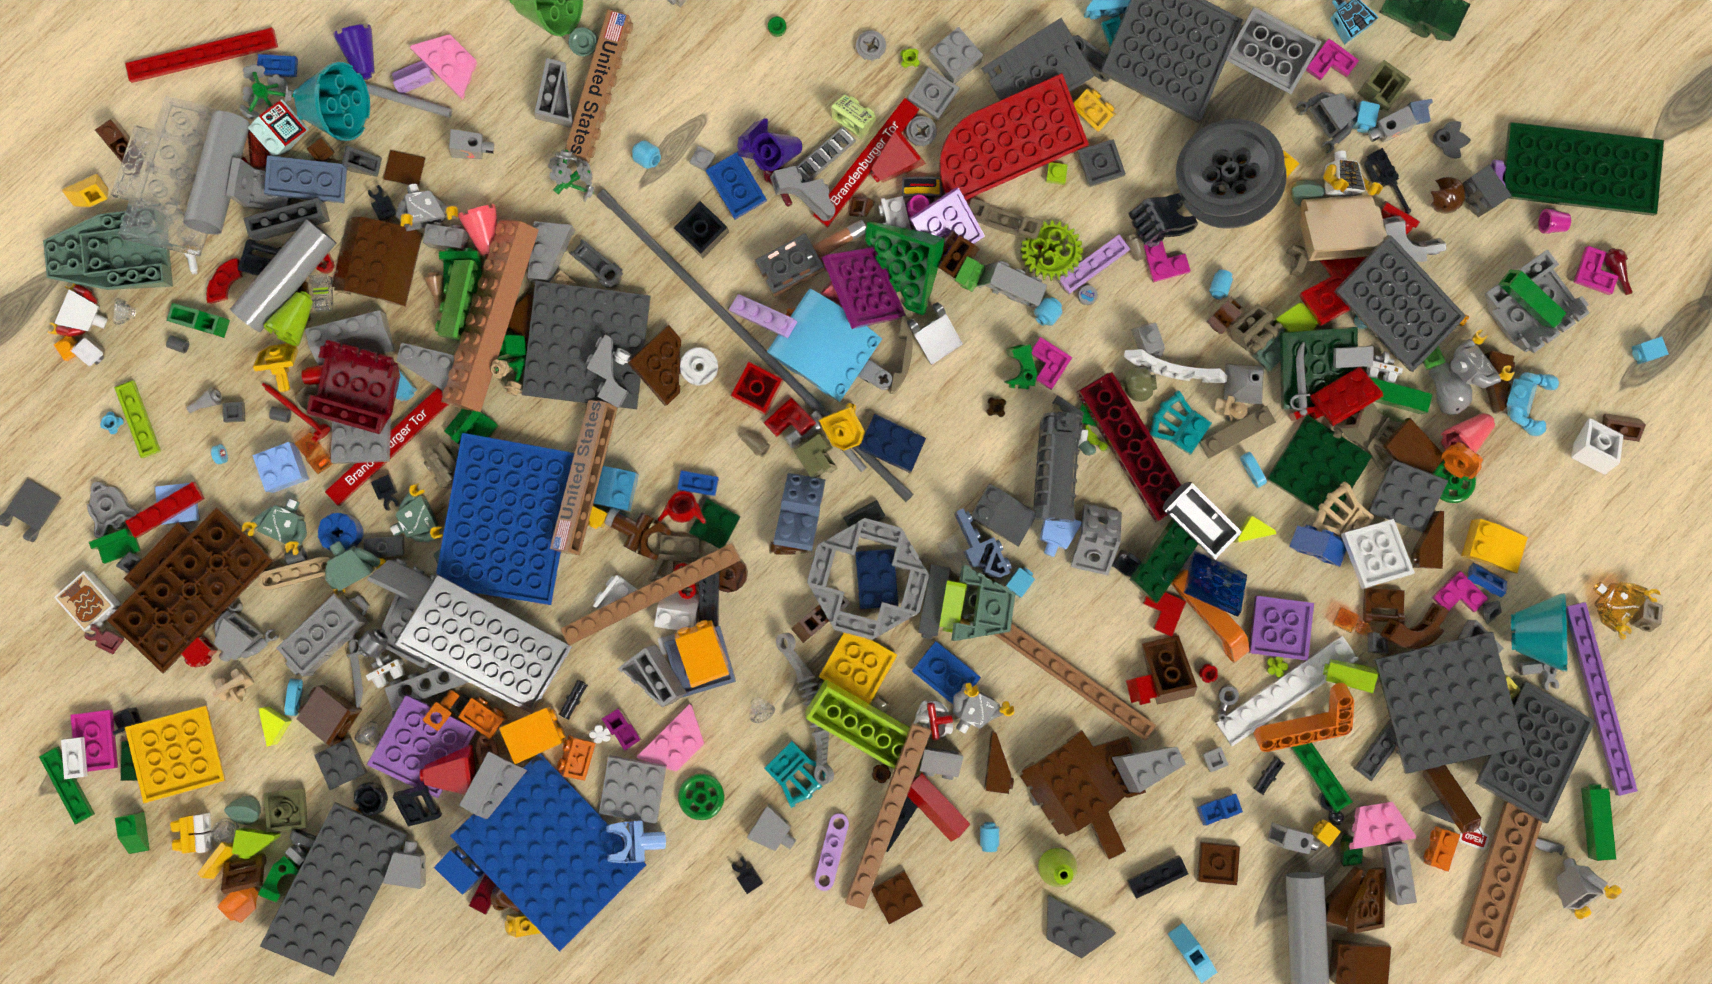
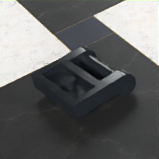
M247 239L238 270L258 276L272 259L253 255L252 251L257 250L276 255L282 247L275 248L257 243L253 239Z
M424 783L414 788L394 792L393 799L408 827L433 821L442 816L440 808L436 807L429 793V787L424 785ZM417 796H422L430 812L425 813Z

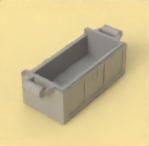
M333 594L276 649L287 659L285 664L295 675L313 676L322 664L330 659L363 626L369 623L365 615L370 606L360 595L348 600L344 594ZM353 601L363 609L362 613L352 604Z

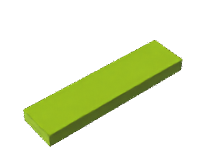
M132 380L114 387L140 458H146L161 452L136 382Z

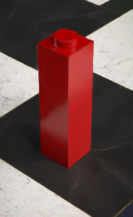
M922 773L917 777L914 776L907 796L951 842L959 838L970 826V823Z

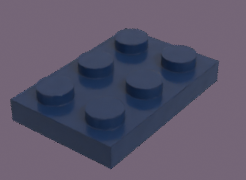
M874 414L859 446V450L911 473L926 438Z
M894 549L855 552L860 609L881 608L882 602L898 606L896 570L892 566Z

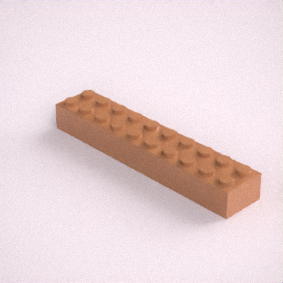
M499 221L497 224L493 242L489 247L490 252L483 266L482 277L478 281V289L472 300V308L466 318L464 332L460 337V345L454 355L452 369L448 374L449 379L442 392L441 402L460 409L481 412L493 375L490 367L492 362L498 359L539 229L522 221Z

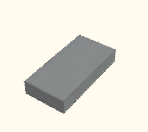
M1374 347L1334 348L1333 367L1373 366Z

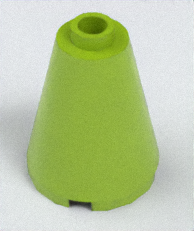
M303 291L300 293L296 292L264 323V329L270 334L274 331V334L277 335L276 338L292 346H299L313 305L312 297Z
M1064 848L1048 849L1039 860V874L1043 881L1050 886H1066L1076 876L1077 862L1074 856Z

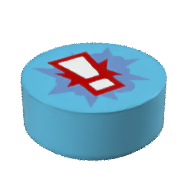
M221 444L212 447L211 456L214 462L217 464L226 463L228 455L225 447Z

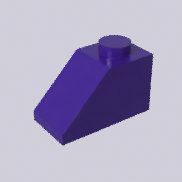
M767 118L754 122L738 138L737 148L739 157L753 159V141L759 134L768 132Z

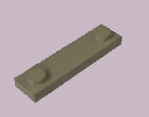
M1265 406L1199 443L1209 459L1276 423L1268 406Z

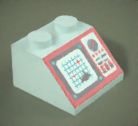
M283 100L278 101L260 114L248 127L271 155L276 157L287 153L309 130Z

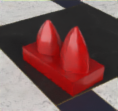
M1387 201L1381 206L1382 219L1401 216L1405 220L1406 235L1413 227L1417 228L1420 223L1419 220Z

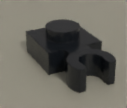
M378 185V194L374 195L371 190H368V194L375 200L371 205L378 219L384 221L396 215L397 210L388 195L384 197V190Z
M388 474L371 482L378 500L384 499L383 506L385 510H391L389 507L391 501L394 502L396 507L400 506L399 500L393 496L398 491L391 475Z
M741 857L740 860L743 866L737 867L733 862L732 868L740 873L736 879L746 894H748L764 882L753 866L749 869L746 867L747 861L744 857Z

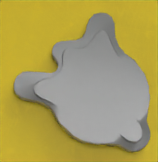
M95 482L91 485V499L89 504H87V510L95 523L94 536L96 538L106 536L110 525L114 529H121L126 520L139 513L138 510L133 509L129 505L127 497L121 490L106 486L102 482Z

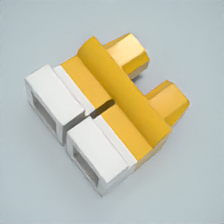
M210 812L184 816L170 823L171 831H180L181 838L172 841L173 851H182V854L213 850L212 832H207L212 830Z

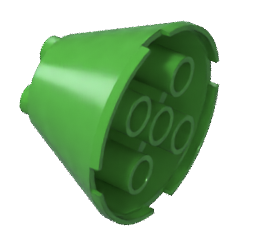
M509 0L520 15L551 35L559 37L571 34L575 30L583 11V0Z

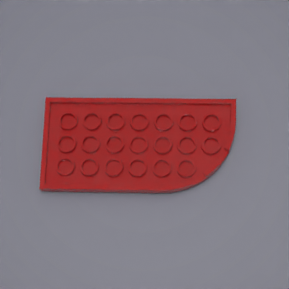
M1063 73L979 109L964 117L954 126L943 144L939 162L940 178L945 194L957 187L960 189L965 200L970 199L1089 145Z

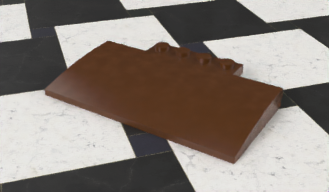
M216 507L192 533L182 523L178 522L123 578L135 591L107 621L164 674L182 656L181 653L197 637H200L274 560L251 536H248L246 531L242 532V527L223 508Z

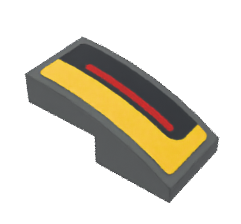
M902 177L903 198L923 195L926 198L942 197L941 178Z

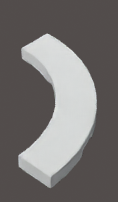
M1143 349L1125 350L1124 357L1138 367L1141 365L1148 367L1150 372L1185 381H1190L1192 378L1202 379L1204 383L1227 382V375L1220 368L1186 367L1160 360Z

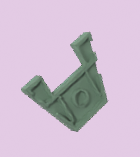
M962 565L959 583L978 586L973 626L954 623L951 641L1010 632L1016 593L986 578L985 575L974 571L971 567Z

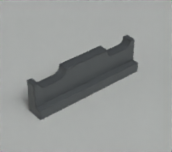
M1058 395L1052 402V404L1060 406V410L1063 412L1084 415V412Z
M1537 838L1535 845L1539 850L1549 853L1558 852L1560 855H1562L1565 848L1562 844Z

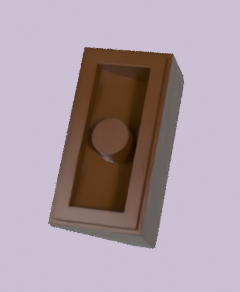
M1604 414L1602 420L1603 425L1624 435V440L1640 442L1646 426L1641 419Z

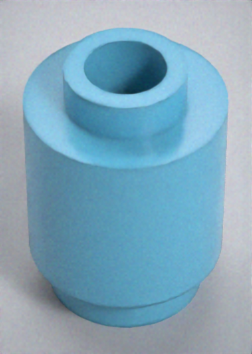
M1218 270L1215 273L1209 289L1213 298L1223 299L1228 296L1233 281V274L1231 272Z
M985 822L983 826H980V846L984 852H996L997 847H999V826H996L994 822Z

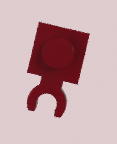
M95 624L90 626V629L95 631L94 634L87 632L84 634L85 639L89 641L96 640V647L112 655L124 641V636L108 628L102 632Z

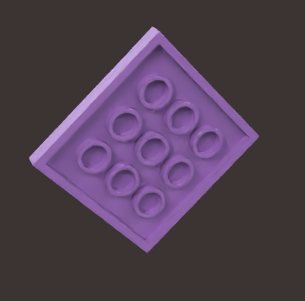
M406 694L369 758L367 765L406 784L417 787L419 784L424 783V781L420 780V769H423L426 764L468 746L476 729L450 715L441 729L436 731L423 722V718L432 706ZM435 712L431 714L430 719L433 723L437 724L441 722L442 716L440 713ZM428 786L430 795L439 798L443 789Z

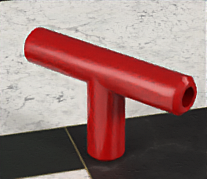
M930 702L927 704L931 735L933 740H938L940 738L938 725L952 723L953 717L952 715L937 717L935 704Z

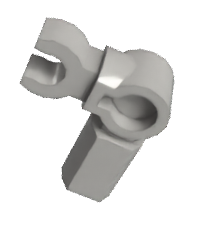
M814 418L813 420L816 424L803 436L796 430L785 437L786 442L791 448L800 444L803 441L802 438L806 439L821 429Z
M1537 660L1519 662L1517 664L1519 675L1542 673V676H1544L1541 683L1543 689L1549 690L1548 684L1552 682L1553 688H1559V682L1555 679L1557 675L1556 668Z

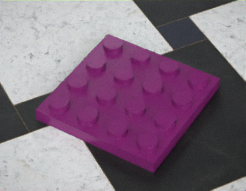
M874 247L828 254L822 258L852 329L898 320L902 316H906L898 295L889 281L890 276L887 269H882L875 258L878 253Z

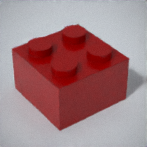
M748 362L731 397L766 416L784 382L780 377Z

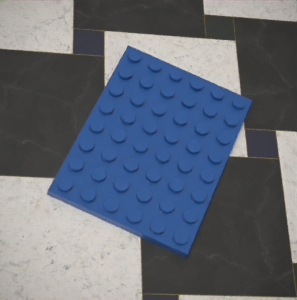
M462 433L436 574L472 593L551 605L561 552L550 549L575 453Z
M539 753L523 767L527 770L488 819L473 814L450 837L560 952L646 864L644 862H608L607 855L623 851L625 842L618 834L606 832L608 824ZM629 850V852H628V854H627V856H626V858H629V862H630V850Z

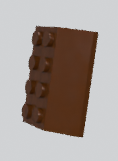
M351 217V221H347L345 230L347 237L343 238L340 250L343 255H339L336 267L338 274L334 275L332 283L334 291L348 295L353 293L381 299L390 304L406 307L423 233L415 230L406 231L404 226L366 217Z
M1083 730L1068 738L1065 744L1038 762H1032L1024 767L1022 770L1023 774L1020 775L1027 787H1033L1030 792L1037 803L1043 802L1041 809L1047 818L1055 820L1051 824L1059 835L1064 834L1065 837L1080 831L1112 810L1126 796Z

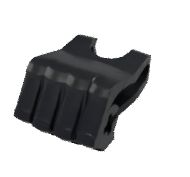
M1181 193L1166 197L1147 198L1128 213L1129 217L1133 220L1132 225L1136 229L1138 236L1142 237V242L1149 247L1158 246L1164 237L1181 236L1192 232L1198 226L1194 216L1184 217L1177 212L1183 206V201L1185 200Z

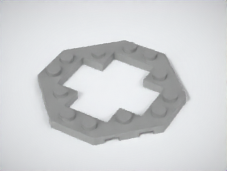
M864 518L817 545L807 583L834 630L873 640L920 613L929 573L924 568L902 528ZM859 537L897 547L892 566L910 571L901 607L882 602L877 621L840 611L845 592L826 587L835 552L838 551L855 556Z

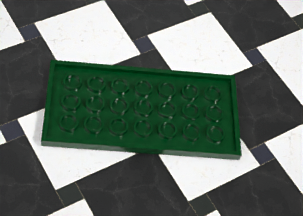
M1510 122L1508 124L1504 160L1506 171L1502 181H1504L1507 190L1512 195L1508 199L1655 216L1658 211L1664 140Z

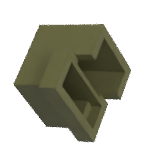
M1383 60L1357 94L1370 103L1379 104L1381 111L1383 109L1388 111L1409 84L1411 78Z
M818 434L794 450L810 477L817 478L824 472L832 473L838 469L827 453L833 447L825 435Z

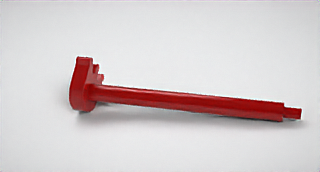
M262 383V386L269 394L317 430L311 438L313 441L317 442L328 435L331 430L330 426L327 424L320 425L310 416L299 410L296 405L273 387Z

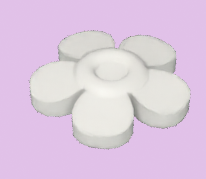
M600 724L595 726V730L589 732L590 738H594L595 743H601L602 740L607 742L611 739L608 728L605 727L603 729V726Z

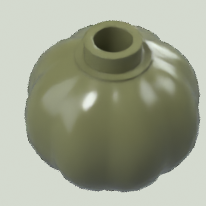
M1142 366L1134 367L1127 372L1125 380L1121 381L1124 392L1132 400L1137 402L1146 401L1152 397L1153 390H1157L1156 375H1151L1148 368Z

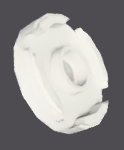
M705 348L690 349L683 355L680 362L681 374L686 381L693 385L701 386L710 383L718 372L716 357ZM698 364L703 365V368L701 370L696 369V366Z

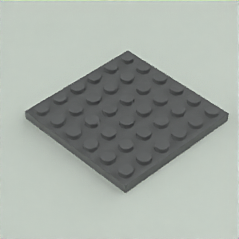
M1130 0L1099 73L1198 123L1204 115L1243 19L1206 0Z
M535 281L522 395L588 403V400L606 402L597 397L599 395L597 390L602 382L605 383L607 379L588 370L586 361L590 354L594 355L597 350L595 345L600 337L603 338L604 335L609 336L613 340V352H616L617 348H621L631 354L629 359L631 360L645 346L651 296ZM613 355L614 378L623 389L629 391L620 408L637 410L641 378L628 363L624 365L617 363Z
M1493 632L1374 659L1405 774L1524 747Z

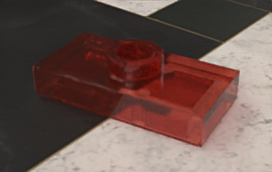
M249 130L250 166L266 168L267 155L271 156V154Z

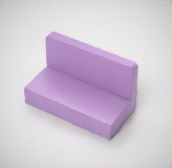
M423 61L392 73L394 86L401 94L435 81L432 70Z

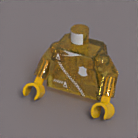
M1599 582L1593 588V591L1600 596L1596 600L1595 606L1598 608L1597 612L1601 623L1612 631H1617L1620 639H1626V635L1622 631L1631 634V628L1626 626V624L1646 601L1644 597L1647 596L1651 602H1657V599L1652 598L1650 595L1653 593L1661 595L1657 589L1648 591L1646 587L1628 582L1611 583L1608 587Z

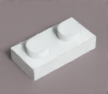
M84 737L61 740L64 779L88 776Z

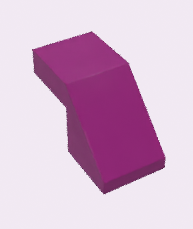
M619 708L602 718L611 735L616 736L624 751L642 740L633 724Z

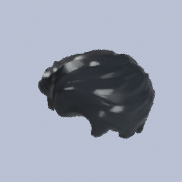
M367 782L356 788L354 791V803L358 805L361 813L372 816L385 810L388 795L382 785Z

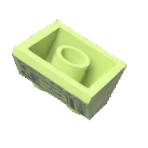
M842 96L831 107L832 119L862 140L876 120L875 113L868 107L863 108L860 106L859 101L852 96Z

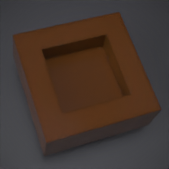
M323 137L307 148L313 158L320 162H324L335 154Z

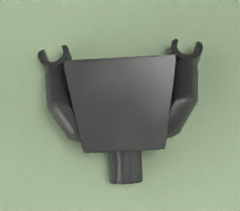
M1321 92L1308 99L1307 103L1299 102L1296 109L1300 106L1305 108V110L1298 114L1302 116L1311 107L1310 111L1328 138H1333L1331 141H1326L1321 145L1322 148L1325 144H1328L1330 150L1326 153H1329L1334 149L1336 143L1339 144L1351 133L1354 124L1352 119L1357 116L1354 110L1357 104L1354 99L1348 100L1342 93L1335 95L1334 93Z

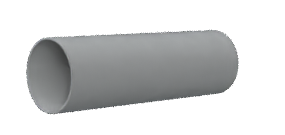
M215 111L212 113L183 223L195 231L211 235L222 233L231 199L226 196L232 159L242 158L249 132L248 127L250 126V123L239 115L226 111Z
M306 219L233 304L230 310L248 326L261 332L264 329V323L296 292L337 243L314 223Z
M1311 872L1288 873L1285 877L1291 984H1329L1324 875Z

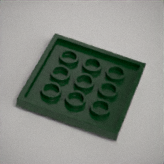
M1358 327L1280 332L1281 409H1293L1290 401L1293 396L1298 395L1296 357L1302 342L1305 343L1306 394L1311 396L1358 368L1333 367L1334 348L1358 347ZM1306 396L1307 408L1316 407L1310 400V396ZM1298 397L1294 400V406L1299 408Z
M1306 415L1266 480L1318 512V507L1326 501L1327 494L1338 489L1340 484L1347 482L1351 489L1354 487L1372 455L1342 436L1341 438L1334 437V431ZM1344 493L1338 498L1344 503L1347 497ZM1334 503L1330 507V509L1336 514L1340 509ZM1326 514L1325 517H1326L1327 519H1329V520H1332V519Z

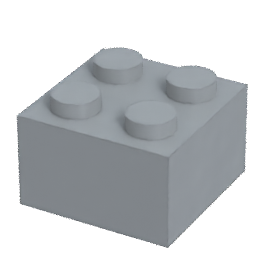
M960 27L951 32L929 52V59L945 78L954 84L977 67L983 58V54Z

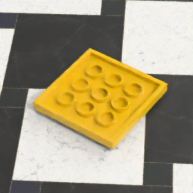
M207 706L125 727L143 804L226 781Z

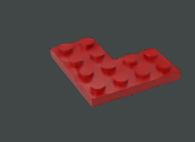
M1366 257L1319 260L1331 277L1301 292L1299 297L1320 326L1351 310L1334 291Z

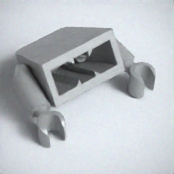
M234 601L228 607V611L225 610L215 622L216 638L214 644L222 650L219 658L225 662L230 661L231 658L237 660L240 657L248 658L263 650L269 641H276L279 638V635H276L273 639L270 638V633L274 631L271 629L266 632V637L263 639L262 633L238 614L234 613L240 612L243 609L242 604H238L235 609L233 608L237 601Z

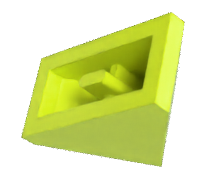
M1248 516L1240 528L1242 533L1234 540V543L1274 535L1276 530L1254 516Z
M271 707L259 708L266 746L276 745L292 720Z

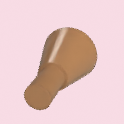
M439 272L428 273V277L424 279L434 297L435 308H440L443 275H439Z

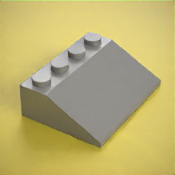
M1253 6L1232 45L1227 61L1292 94L1322 42L1293 25Z
M396 558V560L385 562L367 580L418 604L435 575L431 574L429 577L424 574V570L415 566L412 569L406 566L407 562Z

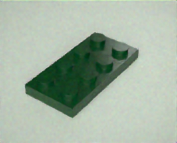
M1171 519L1129 580L1152 602L1158 603L1198 543Z

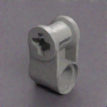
M871 360L867 361L858 374V377L881 390H887L892 386L891 374ZM886 376L888 383H883L882 385L880 378L884 379Z

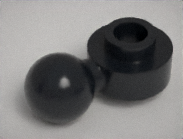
M1320 793L1318 803L1322 808L1329 810L1328 819L1333 825L1342 824L1344 821L1343 813L1341 811L1335 813L1330 804L1325 802L1324 795Z

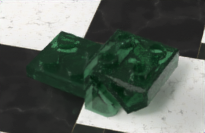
M1384 0L1379 13L1410 27V32L1422 38H1427L1432 33L1436 40L1451 41L1455 38L1471 4L1463 0Z

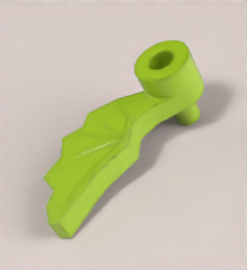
M1086 425L1085 429H1088L1087 441L1091 445H1099L1101 451H1106L1108 448L1107 443L1098 440L1097 435Z

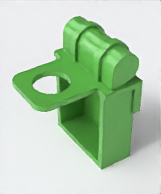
M967 256L955 281L960 287L973 292L975 287H977L980 277L983 275L985 266Z

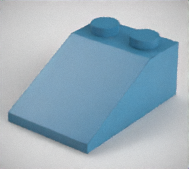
M603 466L593 504L631 512L639 474Z

